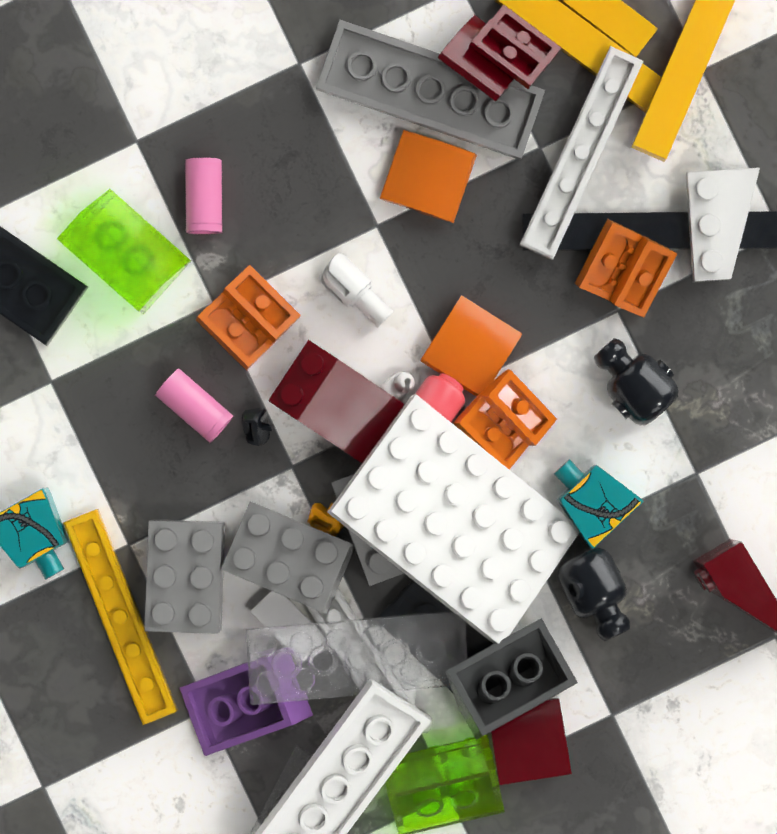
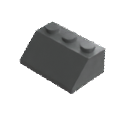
M542 618L504 638L499 644L495 643L445 671L458 708L476 740L578 683Z

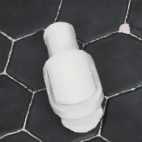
M340 253L335 255L320 274L319 280L346 307H353L355 305L377 328L393 312L371 290L372 286L370 283L372 281L345 255Z

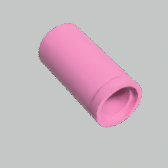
M217 158L186 159V233L220 234L222 233V160Z
M179 368L163 383L155 394L158 399L209 443L224 430L234 417Z

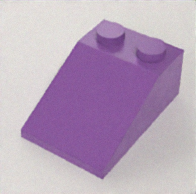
M288 647L179 688L204 756L289 727L313 716Z

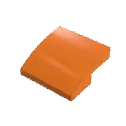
M403 130L380 199L416 210L423 215L454 223L477 155L462 148Z
M607 219L575 284L583 290L609 300L617 307L644 318L677 253L629 228Z
M249 265L197 316L196 321L247 371L301 315Z
M461 295L420 361L436 372L454 378L462 385L463 389L477 397L494 381L521 338L522 333Z
M507 369L466 407L453 424L510 470L528 446H536L557 418L510 369Z

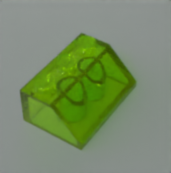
M111 189L83 209L57 238L143 315L191 262L186 255Z
M484 735L477 740L475 737H469L462 741L441 746L435 745L428 749L407 753L385 782L398 834H414L505 812L488 735Z

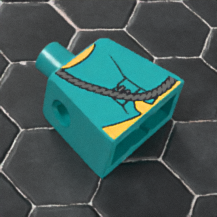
M569 459L554 473L568 488L557 500L580 532L579 534L584 542L591 549H594L644 502L639 496L597 465H593L583 474Z
M42 488L0 512V546L19 569L36 562L45 580L64 570L54 550L68 543V539L49 488Z

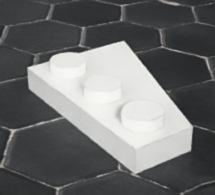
M760 168L686 173L693 282L721 281L732 278Z

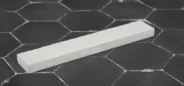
M610 46L520 246L551 260L554 259L643 64V60Z

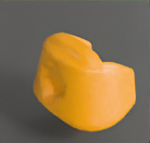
M314 503L307 522L311 527L336 537L344 525L327 513L333 503L330 504L328 509L321 503Z

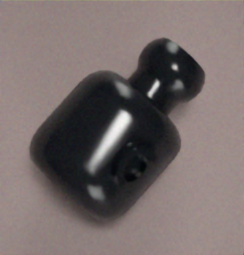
M613 338L594 356L596 365L601 369L608 370L613 376L607 384V391L614 401L611 405L625 419L629 417L635 424L640 426L647 425L661 415L677 399L679 390L677 384L672 379L674 373L663 361L659 360L656 362L655 359L647 354H639L632 359L626 351L625 344L616 338Z
M601 548L593 549L567 561L559 568L558 579L574 613L580 618L594 616L597 622L596 631L602 640L607 641L630 630L629 618L620 611L617 605L627 595L626 585L609 552Z

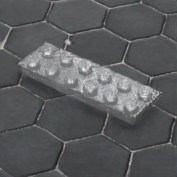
M453 611L246 629L250 704L252 705L355 696L359 694L369 679H372L391 692L449 687L450 683L445 671L467 659L465 621Z

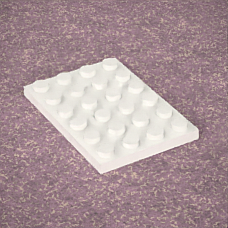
M416 394L409 398L327 512L493 644H499L501 640L511 634L580 533L572 520Z

